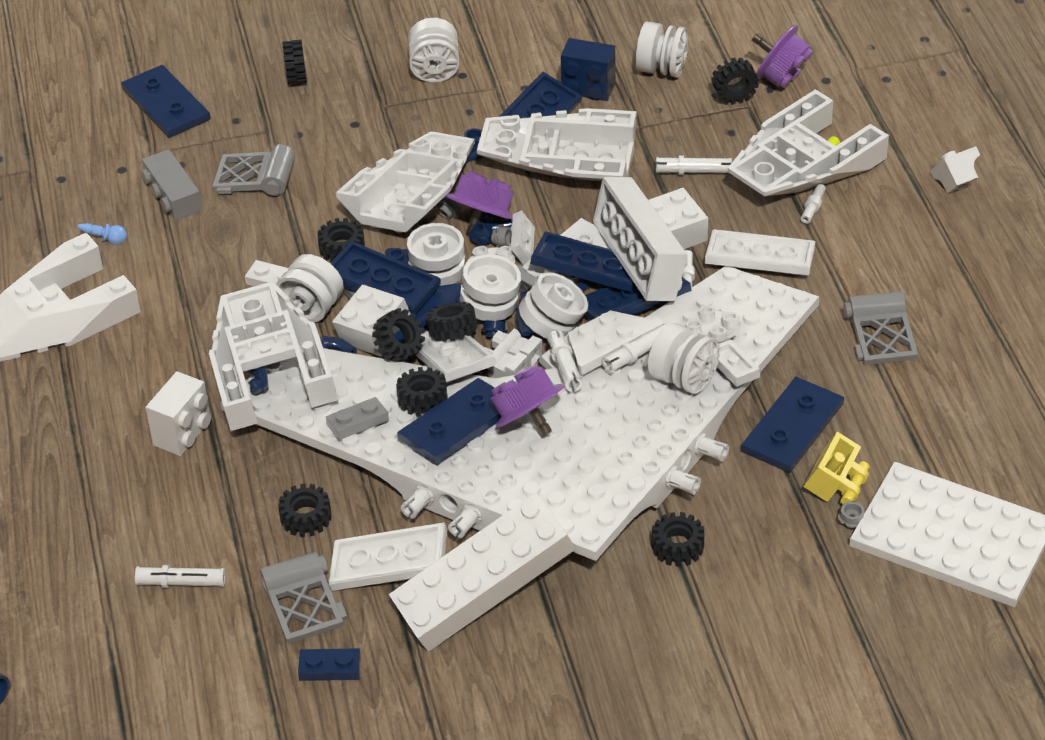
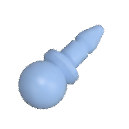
M90 223L78 224V228L83 232L103 236L102 241L108 240L111 244H121L127 239V232L120 225L110 227L109 224H106L105 228H103L102 226Z

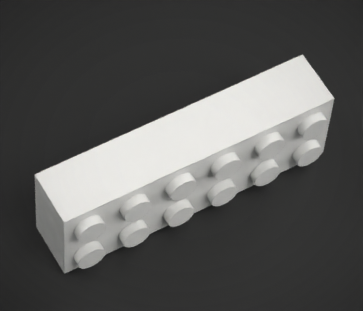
M603 177L593 218L594 225L646 301H676L678 291L682 287L683 270L688 264V254L632 177Z
M535 492L398 587L389 596L418 640L429 652L576 550V548L541 497Z

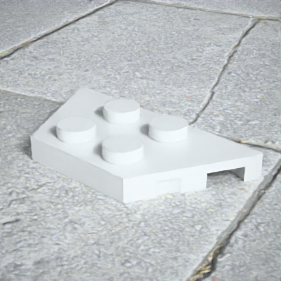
M610 310L568 332L569 344L573 349V356L575 361H577L579 374L584 375L601 366L602 358L619 350L621 345L632 343L664 323Z

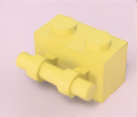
M836 432L822 450L803 487L827 502L837 490L842 492L840 500L842 504L857 500L861 492L860 486L866 482L870 465L865 461H861L859 464L854 462L861 446ZM847 474L850 475L851 480L846 478Z

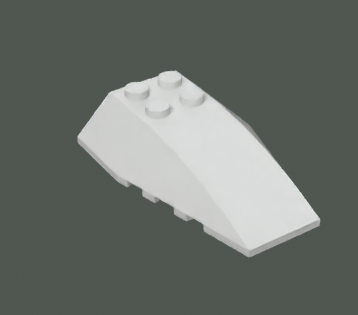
M585 108L579 109V113L567 114V111L564 110L556 111V115L542 116L541 113H533L530 118L521 119L519 115L486 118L477 154L517 168L557 177L589 181H602L603 177H628L634 152L637 111Z
M431 131L409 143L407 150L398 149L393 152L394 157L391 159H380L376 162V167L373 169L369 167L362 169L336 192V197L361 224L370 225L373 228L391 229L398 233L407 232L451 191L475 144V140L473 138Z

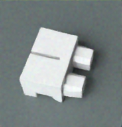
M515 328L509 334L497 331L492 339V347L495 350L484 347L495 356L496 365L488 368V377L490 378L516 375L527 367L530 368L535 364L537 365V359L543 355L542 339L532 336L529 340L523 338Z

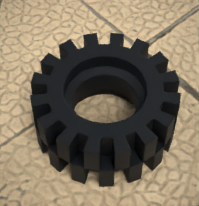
M301 39L282 42L288 85L306 83L307 76Z
M739 57L737 61L736 58H731L730 63L725 60L723 61L724 66L719 64L717 66L718 71L714 70L712 73L714 77H711V81L721 101L723 100L727 104L730 101L731 104H735L736 100H738L739 103H742L743 98L748 100L751 98L750 93L753 95L756 93L755 88L759 86V79L748 60L744 61L743 58ZM742 77L739 82L728 85L731 80Z
M335 218L334 223L329 220L327 221V226L323 224L321 230H318L317 237L320 255L326 261L330 259V263L350 241L365 246L363 228H361L360 223L356 224V221L353 219L348 222V218H343V221ZM338 240H347L344 242H335Z
M458 301L452 304L444 303V306L438 305L436 309L432 308L426 314L430 336L432 339L435 338L436 341L441 339L446 342L448 339L451 341H455V338L463 339L464 335L470 336L471 332H475L478 327L474 306L471 303L466 304L463 301L459 304Z
M401 308L392 310L380 317L373 326V329L376 331L372 332V337L377 338L373 342L374 345H380L381 348L378 352L380 354L386 352L385 358L390 359L392 357V361H403L417 353L423 347L421 343L425 341V337L421 336V334L425 333L424 328H419L422 322L420 319L418 321L414 320L416 317L414 313L408 315L409 310L407 309L402 311ZM393 326L398 327L402 331L405 338L404 344L394 337Z
M418 367V371L410 369L409 374L404 372L401 374L402 378L399 377L397 379L399 407L401 406V410H407L410 415L416 412V416H421L422 412H428L448 398L444 374L440 375V371L437 369L433 372L430 367H427L426 371L423 370V367Z
M305 483L300 484L301 488L299 489L294 485L291 487V492L286 490L283 492L284 497L280 496L279 515L284 530L286 532L290 530L291 535L294 536L299 532L300 537H305V533H309L310 537L315 536V530L318 533L323 532V526L327 528L332 518L330 499L327 492L323 493V488L320 486L315 489V484H310L309 488H306ZM303 507L314 508V510L309 513L295 512Z
M675 512L670 513V518L666 514L661 516V521L657 519L655 526L652 528L653 554L655 556L658 555V560L661 562L666 559V565L671 566L672 562H676V567H681V562H685L686 566L691 565V559L694 562L699 560V555L702 556L705 536L704 527L701 526L700 520L694 521V516L691 514L686 518L684 512H680V516H676ZM683 536L689 540L675 543L668 540V538Z

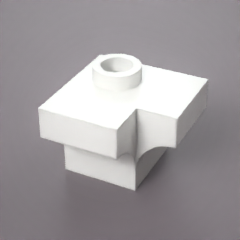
M977 147L957 154L955 151H950L941 156L942 160L930 172L934 180L937 179L943 184L947 194L965 188L978 178L974 169V162L980 156Z

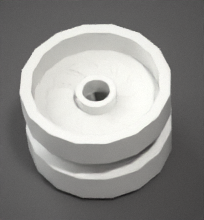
M430 223L415 229L407 240L408 265L441 278V285L458 282L462 278L465 266L464 238L461 232L454 226L444 223Z
M302 254L297 257L276 284L290 298V302L304 312V316L310 322H318L323 319L330 310L331 305L338 300L344 290L343 280L339 272L329 262L312 254Z
M485 254L472 258L463 268L460 302L471 303L474 306L476 318L482 321H498L509 317L517 308L518 291L521 282L520 270L512 261L499 255Z
M543 273L534 282L531 291L527 292L521 300L519 312L526 325L542 337L547 338L553 331H556L558 337V331L563 332L566 336L587 312L588 302L581 289L569 279L556 273Z

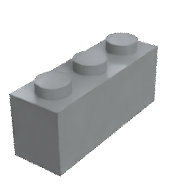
M170 149L142 159L143 170H141V176L144 183L150 184L154 197L160 199L163 210L166 213L169 212L174 220L203 210L200 191Z

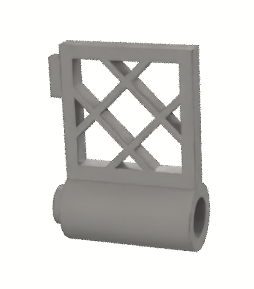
M275 145L270 152L223 154L212 186L213 190L217 194H232L233 191L263 190L271 196H279L286 189L295 153L286 145ZM256 161H262L255 167L251 166V164ZM239 162L231 168L227 167L228 163ZM244 168L248 170L240 176L236 174ZM254 175L257 177V181L246 182V180ZM229 177L233 178V180L228 183H222Z
M902 291L848 297L847 302L843 304L845 318L850 319L855 329L858 344L854 348L858 361L863 360L864 365L918 359V351L907 317L906 302ZM901 322L903 328L898 333L887 326L890 323ZM871 325L877 331L871 336L862 331L861 326ZM882 332L894 338L889 345L877 339ZM899 341L907 345L909 351L900 352L893 347ZM873 344L884 351L881 354L869 356L868 348Z
M315 551L259 569L264 590L267 596H269L287 644L344 626L343 620L347 619V614L342 602L336 603L324 575L325 572H328V567L323 555L318 556ZM321 586L324 592L320 600L306 596L309 589ZM290 596L297 600L292 608L289 609L279 605L277 599ZM302 601L315 606L310 617L296 612ZM320 609L331 612L334 617L333 620L322 622L315 618ZM292 618L306 623L302 630L290 633L288 625Z

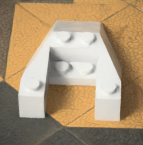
M815 89L763 122L761 130L757 135L752 136L748 147L739 153L728 167V172L763 196L801 192L814 188L818 184H826L870 170L887 159L889 135L869 124L837 146L828 142L816 133L832 124L833 100Z
M87 233L64 242L0 294V362L21 357L20 353L36 350L38 353L49 351V346L64 344L66 347L71 346L141 312L137 290L124 275L71 300L61 290L68 285L103 270L99 246Z
M273 281L220 297L216 317L217 326L216 330L213 331L212 350L209 351V356L230 431L257 424L243 372L296 357L311 408L338 401L333 376L315 323L313 321L310 322L304 316V312L299 307H295L290 302V298Z

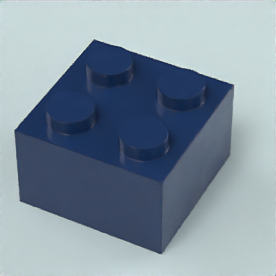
M568 38L561 53V83L585 98L608 101L616 84L615 45Z

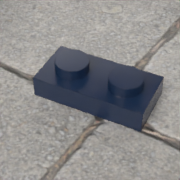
M360 648L300 649L299 681L360 680Z

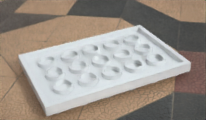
M894 462L864 513L863 519L852 534L849 546L1016 607L1045 549V515Z

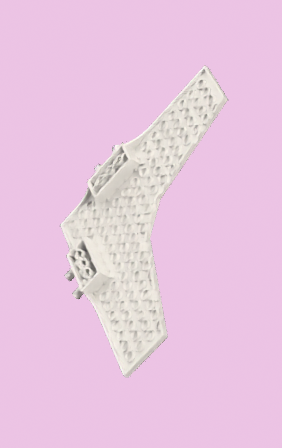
M725 266L691 288L692 291L678 296L676 301L668 302L645 318L669 324L677 323L685 327L686 322L692 316L698 314L699 308L703 306H712L717 311L735 312L739 315L740 329L730 339L760 368L761 372L819 306V296ZM323 348L333 376L338 401L311 408L296 357L265 365L268 375V388L263 393L259 392L256 394L251 392L250 388L252 386L249 385V381L255 379L254 376L250 375L245 379L257 419V425L373 472L403 495V500L406 501L401 505V510L405 516H410L413 519L423 508L452 519L453 521L448 526L449 531L455 537L458 534V538H462L471 527L481 531L537 492L569 536L576 548L573 552L595 561L640 512L650 506L658 508L674 488L681 489L692 495L698 492L701 478L687 473L703 455L710 456L721 462L726 459L729 445L714 440V437L730 408L752 383L750 381L736 387L717 367L714 376L703 391L697 394L685 391V389L676 387L674 383H667L653 377L648 370L650 353L648 351L638 357L635 363L631 365L626 364L613 373L606 371L611 366L609 364L606 367L601 365L584 375H580L583 381L580 390L574 392L571 385L572 392L564 387L557 394L538 406L546 419V423L552 429L545 436H542L538 429L539 427L535 425L531 416L527 413L502 427L497 428L496 424L436 464L398 440L397 435L399 430L420 417L416 416V412L410 415L407 410L403 411L401 406L399 407L396 389L397 379L399 377L402 378L401 374L404 372L409 374L410 369L418 371V367H423V370L426 371L427 366ZM559 367L545 369L553 385L564 383ZM469 374L446 382L447 395L449 398L477 378L482 379L493 387H497L512 379L516 381L514 375L490 378ZM374 397L388 411L389 421L341 440L337 439L326 424L325 416ZM221 401L222 411H225V410H224V407H223V403H222V401Z

